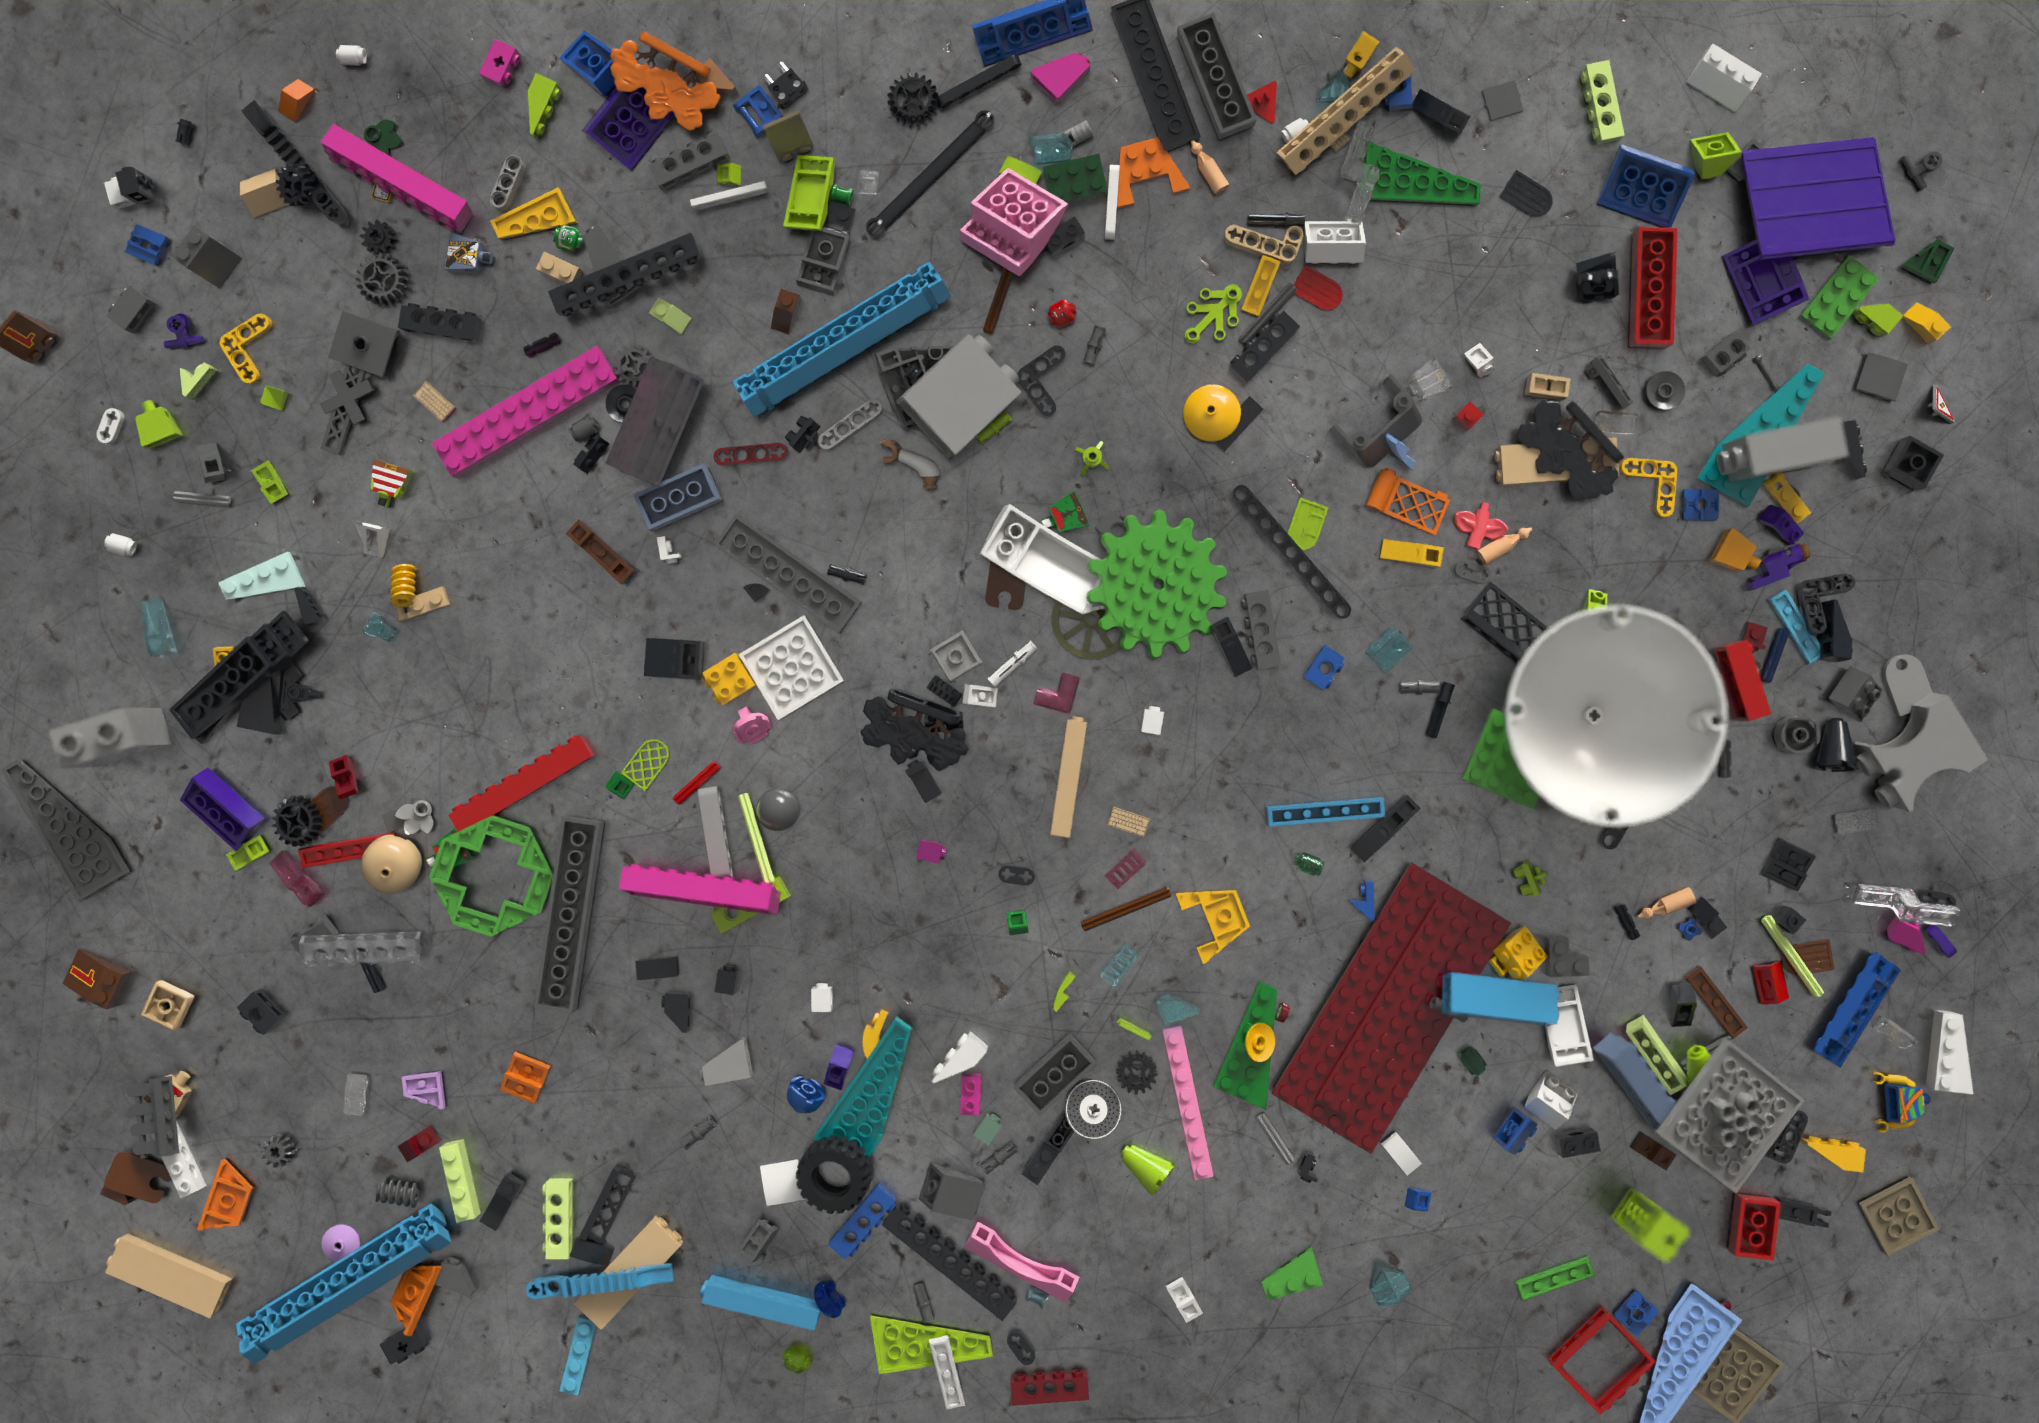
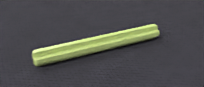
M743 793L738 796L760 873L763 882L773 883L774 877L749 795Z
M1767 915L1763 917L1761 922L1815 998L1824 994L1823 989L1772 916Z

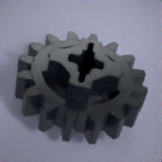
M286 164V167H281L282 173H277L280 179L276 180V183L279 184L276 190L281 192L279 197L284 198V203H289V206H304V203H309L308 198H312L310 190H314L311 186V183L314 181L309 179L311 173L305 172L306 167H301L300 164Z
M1136 1052L1135 1056L1129 1053L1128 1059L1122 1057L1123 1064L1118 1063V1067L1121 1070H1117L1116 1074L1121 1076L1117 1078V1081H1123L1121 1088L1123 1089L1127 1086L1128 1093L1134 1090L1135 1095H1137L1138 1090H1141L1144 1094L1146 1087L1150 1090L1152 1089L1150 1083L1156 1084V1080L1153 1077L1158 1076V1073L1153 1070L1157 1066L1156 1064L1151 1065L1152 1058L1146 1060L1147 1055L1145 1053L1142 1057L1139 1056V1052ZM1133 1061H1141L1142 1063L1133 1064ZM1125 1068L1129 1070V1075L1126 1078L1124 1077ZM1132 1068L1136 1071L1141 1070V1077H1138L1137 1075L1133 1076L1134 1073ZM1149 1068V1070H1150V1075H1149V1078L1147 1079V1078L1145 1077V1072H1146L1147 1069ZM1134 1082H1138V1083H1141L1142 1085L1136 1086V1085H1132V1084H1133Z

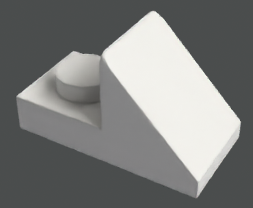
M965 684L963 704L996 707L998 688Z

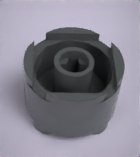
M1789 716L1777 723L1774 739L1778 749L1785 753L1808 754L1820 741V729L1809 717Z

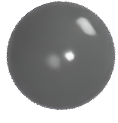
M775 788L766 791L759 798L756 814L758 820L765 828L772 831H784L796 822L799 815V804L791 792Z

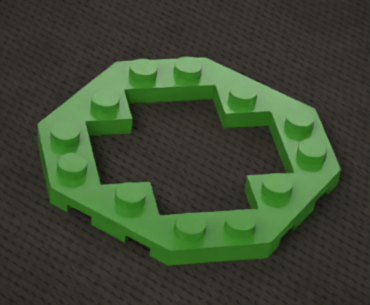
M492 815L442 839L429 878L449 913L453 925L492 937L541 913L553 880V873L530 827ZM486 835L523 846L517 865L535 870L523 905L504 900L498 917L461 906L467 887L449 882L460 847L480 852Z

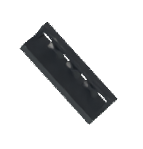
M617 1165L612 1169L579 1236L580 1239L586 1241L589 1238L601 1245L603 1244L637 1175ZM621 1173L631 1178L627 1185L620 1187L618 1178ZM618 1191L621 1199L619 1202L612 1204L610 1194ZM610 1208L612 1213L611 1219L603 1221L602 1210ZM599 1225L602 1226L604 1232L601 1238L591 1233L593 1228Z

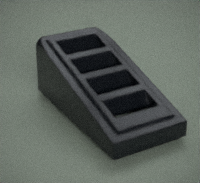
M296 587L294 590L303 623L311 626L324 622L305 588Z

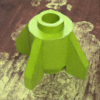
M1102 441L1096 447H1089L1086 450L1076 447L1075 452L1083 456L1082 460L1085 464L1081 472L1082 476L1086 474L1089 468L1101 466L1106 470L1109 469L1110 466L1102 460V453L1100 451L1104 444ZM1095 454L1096 459L1091 460L1089 455Z

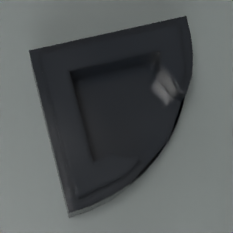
M757 583L748 584L743 587L755 603L770 592L766 586Z

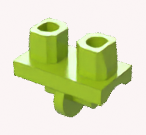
M1530 860L1524 861L1522 865L1513 871L1517 879L1527 877L1529 883L1520 886L1523 896L1534 895L1536 897L1542 892L1538 879L1540 884L1544 885L1546 884L1544 877L1549 874L1548 871H1541L1540 866L1534 867V872Z

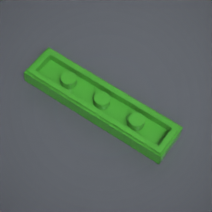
M1586 1256L1517 1280L1515 1284L1521 1300L1524 1301L1593 1277L1595 1274L1589 1257Z

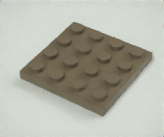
M1736 1329L1692 1393L1732 1422L1739 1423L1785 1365Z

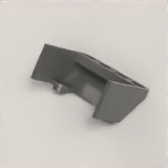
M1392 374L1384 382L1396 394L1393 399V406L1399 414L1376 435L1370 438L1365 432L1357 431L1348 437L1337 423L1329 429L1365 468L1374 467L1391 452L1385 437L1387 433L1402 442L1422 422V416L1413 398Z

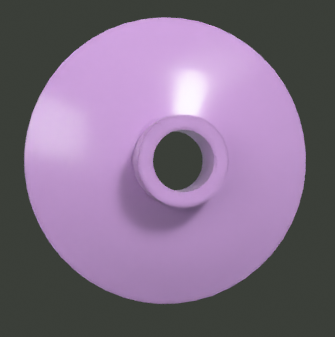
M347 1225L331 1227L322 1238V1250L325 1256L333 1262H337L360 1248L359 1235L353 1228ZM337 1242L342 1246L340 1249L336 1247Z

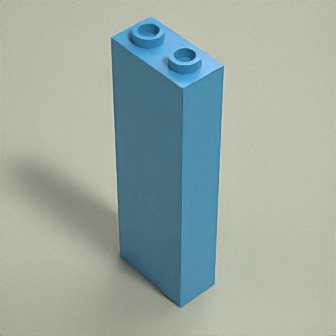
M1460 973L1443 975L1442 1014L1542 1026L1558 1024V985Z
M711 1275L709 1280H705L700 1292V1296L703 1297V1304L814 1331L823 1304L822 1301Z

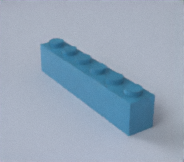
M1383 797L1265 806L1267 826L1269 827L1385 817Z

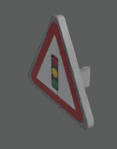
M1933 385V402L1928 405V407L1933 406L1934 413L1932 415H1940L1950 423H1954L1955 420L1938 386Z

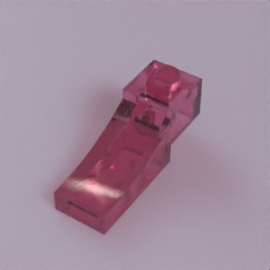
M282 850L269 863L287 889L293 891L302 904L312 907L325 894L316 881L312 880L297 865L288 852Z

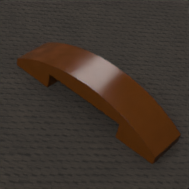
M579 519L566 533L621 585L634 572V569Z

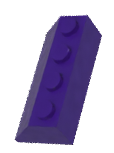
M209 768L204 769L191 778L180 798V801L235 851L258 830L264 820L259 812L253 809Z

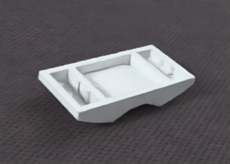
M1577 984L1558 987V1024L1545 1026L1548 1048L1554 1067L1594 1061Z

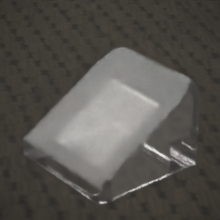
M861 170L859 173V193L878 194L879 171Z

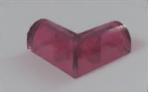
M1062 673L1057 691L1038 686L1033 704L1070 714L1080 677Z

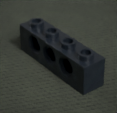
M408 303V306L401 305L398 328L403 331L472 342L479 341L482 320L475 313L465 312L464 314H457V311L453 309H446L444 312L438 311L439 308L427 306V309L420 308V305ZM425 315V320L422 323H418L419 316ZM443 317L444 323L441 326H437V320ZM462 320V327L460 329H456V323Z
M1284 310L1281 314L1276 313L1269 320L1271 324L1267 328L1263 326L1256 334L1258 338L1254 342L1250 340L1243 348L1245 352L1241 356L1237 354L1230 361L1232 366L1229 370L1245 385L1300 328V325ZM1274 328L1279 329L1281 336L1274 337L1271 330ZM1261 342L1266 343L1268 350L1261 351L1258 348V344ZM1247 356L1253 357L1255 364L1248 365L1245 362V358Z

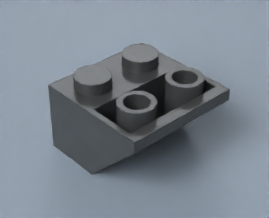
M1850 666L1829 699L1835 706L1862 722L1864 717L1869 714L1874 702L1880 698L1882 689L1869 674Z

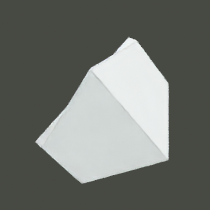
M353 521L363 544L364 554L382 558L390 529Z

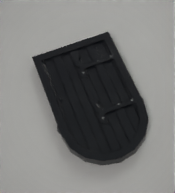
M1518 170L1514 172L1499 196L1533 217L1545 215L1553 204V197L1549 190Z

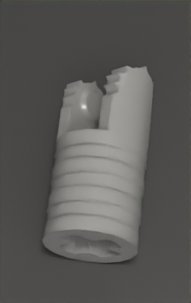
M1087 120L1057 135L1056 138L1057 140H1062L1072 134L1074 140L1061 147L1064 152L1094 136Z

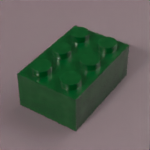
M1099 154L1043 167L1047 191L1066 202L1067 206L1106 197L1108 194Z

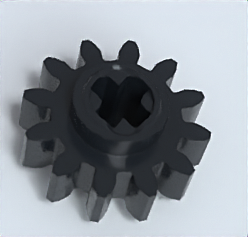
M376 219L375 225L368 221L369 228L362 227L365 234H361L360 237L365 241L361 244L367 247V251L370 253L374 251L379 255L381 253L380 250L388 253L386 247L393 248L394 246L390 241L396 240L394 236L390 235L394 230L388 228L389 224L386 222L381 224L378 219ZM378 234H380L381 236L378 238V241L375 240V237H378Z

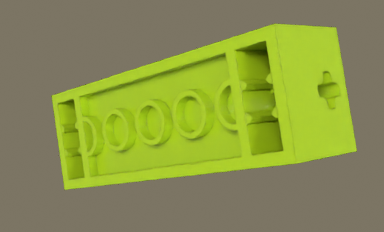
M1633 1187L1629 1189L1610 1217L1641 1246L1666 1263L1674 1258L1680 1243H1684L1688 1238L1689 1229L1668 1215L1662 1210V1207ZM1666 1236L1670 1237L1668 1241L1664 1239Z

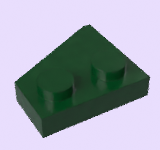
M1937 239L1903 263L1901 267L1933 284L1937 283L1955 248Z

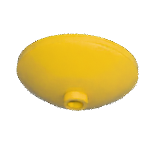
M1206 385L1198 388L1188 397L1184 405L1183 417L1187 429L1193 436L1203 441L1216 442L1229 437L1236 430L1241 418V408L1238 399L1229 389L1219 385ZM1210 407L1215 408V411L1210 413L1208 412V409Z

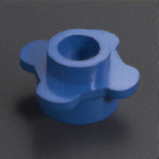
M1690 918L1679 925V930L1688 941L1702 933V929L1698 927L1697 921L1694 918Z

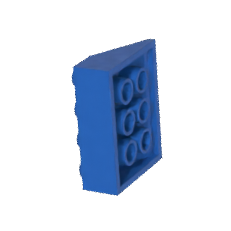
M1620 144L1611 164L1598 204L1665 228H1671L1694 179V170Z

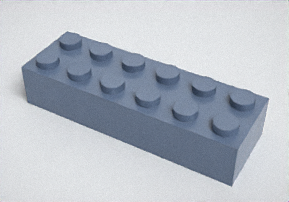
M1609 1033L1594 1047V1050L1651 1128L1657 1131L1676 1105V1102L1670 1096H1667V1089L1656 1081L1658 1077L1652 1070L1646 1067L1648 1065L1646 1060L1640 1055L1638 1056L1636 1053L1638 1049L1631 1042L1627 1043L1620 1035L1617 1037Z

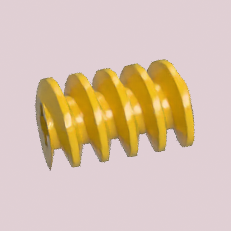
M400 564L391 569L390 602L395 606L408 607L413 605V601H411L415 599V580L413 579L416 576L413 573L416 570L413 565Z

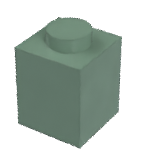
M986 1113L973 1131V1135L989 1146L1002 1128L1001 1119L993 1113L991 1115Z

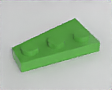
M1312 1247L1305 1250L1306 1252L1292 1259L1283 1268H1279L1262 1280L1267 1301L1323 1285Z

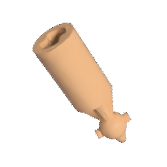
M1191 140V151L1198 157L1199 170L1214 194L1226 189L1229 183L1215 160L1202 152L1203 147L1200 143Z
M1521 528L1518 530V534L1503 535L1479 549L1477 553L1481 561L1488 565L1512 551L1520 539L1528 538L1532 528Z
M1687 887L1659 899L1651 909L1644 908L1638 915V918L1650 919L1653 914L1668 915L1695 904V896L1692 890Z

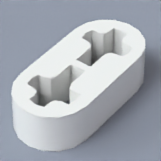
M113 408L105 411L97 430V439L100 442L113 444L117 440L124 422V415L121 411ZM115 415L117 420L111 419L110 416ZM104 433L110 434V438L103 436Z

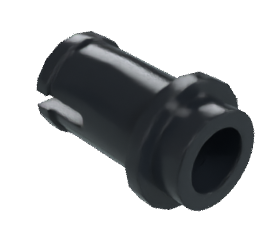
M180 119L177 122L179 126L175 142L188 145L190 128H193L191 126L192 122Z

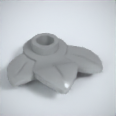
M419 800L414 805L405 804L395 814V817L405 820L404 832L406 835L414 834L420 829L428 834L434 824L431 817V805L424 800ZM420 807H424L426 811L424 813H419L418 809Z

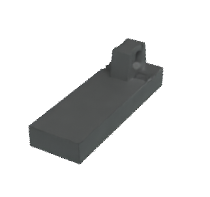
M1599 355L1591 361L1592 364L1586 369L1589 377L1593 379L1601 376L1623 409L1632 404V399L1604 358Z

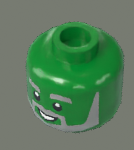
M567 225L556 228L553 242L556 243L555 245L558 249L573 253L576 248H580L583 240L577 228Z

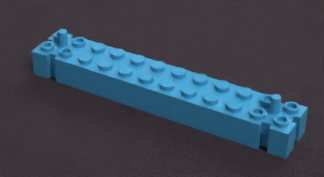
M925 263L917 268V272L913 275L907 274L753 368L751 374H744L732 381L752 416L755 417L763 413L766 407L768 410L774 409L775 404L780 403L789 395L796 393L807 384H811L814 380L829 373L832 369L845 363L853 356L862 353L866 348L878 343L881 339L896 332V330L904 325L911 323L930 309L932 311L936 310L937 304L944 303L951 295L931 263Z
M429 1204L418 1211L419 1215L414 1218L411 1215L257 1310L255 1317L251 1318L248 1316L236 1323L238 1337L243 1339L239 1342L241 1355L256 1364L267 1357L270 1350L277 1351L432 1255V1250L436 1249L439 1251L449 1245L451 1239L448 1230L444 1228L447 1225L444 1213L433 1204Z

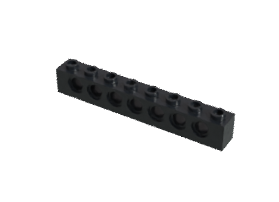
M688 233L549 290L548 293L556 313L567 317L574 314V310L579 308L582 310L592 306L591 303L596 301L604 302L610 299L609 296L613 294L621 295L626 293L630 287H641L646 284L645 281L660 279L663 277V274L669 271L674 273L681 270V267L684 265H694L699 262L702 255L692 233ZM683 250L684 256L679 259L675 258L676 252ZM660 258H666V263L663 266L657 265ZM642 265H648L646 273H640ZM625 272H630V278L626 281L622 280V275ZM611 279L613 281L612 286L605 288V281ZM589 287L595 288L592 295L586 294ZM576 294V301L570 303L568 301L569 296Z
M897 1203L883 1220L882 1226L1003 1321L1017 1304L1016 1294L1009 1288L1004 1289L1000 1285L1001 1282L994 1276L989 1277L982 1266L979 1264L974 1265L967 1254L964 1252L959 1253L952 1242L949 1240L944 1241L937 1230L934 1228L929 1229L922 1218L918 1216L915 1218L910 1214L911 1210L903 1204L900 1206ZM906 1220L910 1222L911 1227L903 1228L900 1223ZM917 1233H924L926 1238L918 1240L915 1235ZM932 1245H939L941 1250L933 1252L930 1247ZM947 1257H954L956 1262L948 1264L945 1259ZM962 1269H969L971 1274L963 1276L960 1271ZM984 1281L986 1286L978 1288L976 1282ZM999 1293L1001 1298L993 1300L991 1294Z

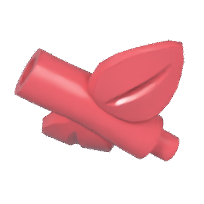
M1482 502L1481 508L1477 509L1476 515L1469 511L1455 513L1454 520L1457 528L1461 532L1471 533L1466 545L1467 547L1480 549L1484 537L1495 540L1502 537L1508 531V526L1501 520L1489 519L1490 512L1488 509L1490 504Z

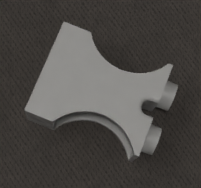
M1932 692L1911 705V715L1908 724L1902 733L1892 741L1881 745H1871L1858 741L1854 743L1860 753L1856 757L1859 769L1868 777L1876 772L1885 774L1878 780L1880 787L1875 790V794L1880 802L1888 809L1895 807L1909 812L1913 810L1914 798L1920 785L1932 774L1945 769L1969 773L1988 761L1950 697Z

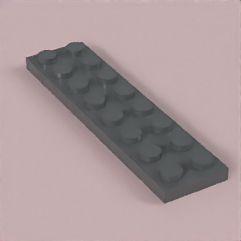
M737 514L734 515L714 544L717 548L838 633L841 632L861 604L855 597Z

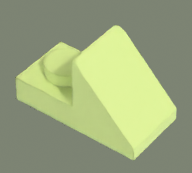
M658 297L649 311L650 315L681 335L692 320L687 314Z
M206 363L199 365L195 369L194 375L180 368L182 395L193 400L217 370Z

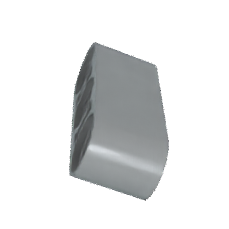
M515 155L506 158L490 195V203L500 212H506L510 209L526 171L524 162ZM519 162V167L516 170H512V165ZM507 180H512V184L505 188L504 183ZM503 197L504 203L497 205V200Z

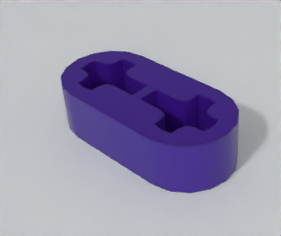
M1932 924L1925 930L1927 936L1944 956L1951 958L1957 953L1954 945L1936 925Z

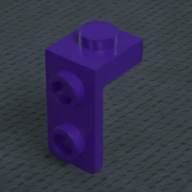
M1770 504L1758 518L1762 524L1775 528L1788 545L1796 544L1804 534L1786 510Z

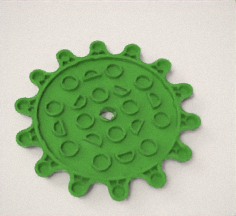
M1156 510L1152 515L1151 523L1143 526L1134 515H1128L1124 519L1126 532L1123 537L1118 538L1111 533H1104L1101 536V543L1107 550V556L1103 560H1090L1087 564L1088 571L1097 575L1100 583L1096 589L1087 592L1086 599L1091 604L1098 603L1105 608V614L1098 622V627L1101 631L1107 632L1112 628L1121 630L1122 639L1120 647L1122 650L1130 651L1136 643L1144 642L1148 647L1149 657L1158 659L1162 655L1163 646L1166 643H1172L1178 652L1187 653L1190 649L1189 634L1193 631H1198L1202 635H1210L1212 633L1210 625L1212 624L1207 619V612L1212 608L1222 609L1226 605L1224 596L1215 592L1214 584L1216 581L1226 577L1227 569L1222 565L1215 566L1209 562V554L1215 549L1216 543L1212 538H1206L1200 542L1195 541L1192 537L1194 522L1190 518H1184L1177 527H1171L1167 524L1166 513L1163 510ZM1156 579H1160L1163 587L1160 590L1154 587Z

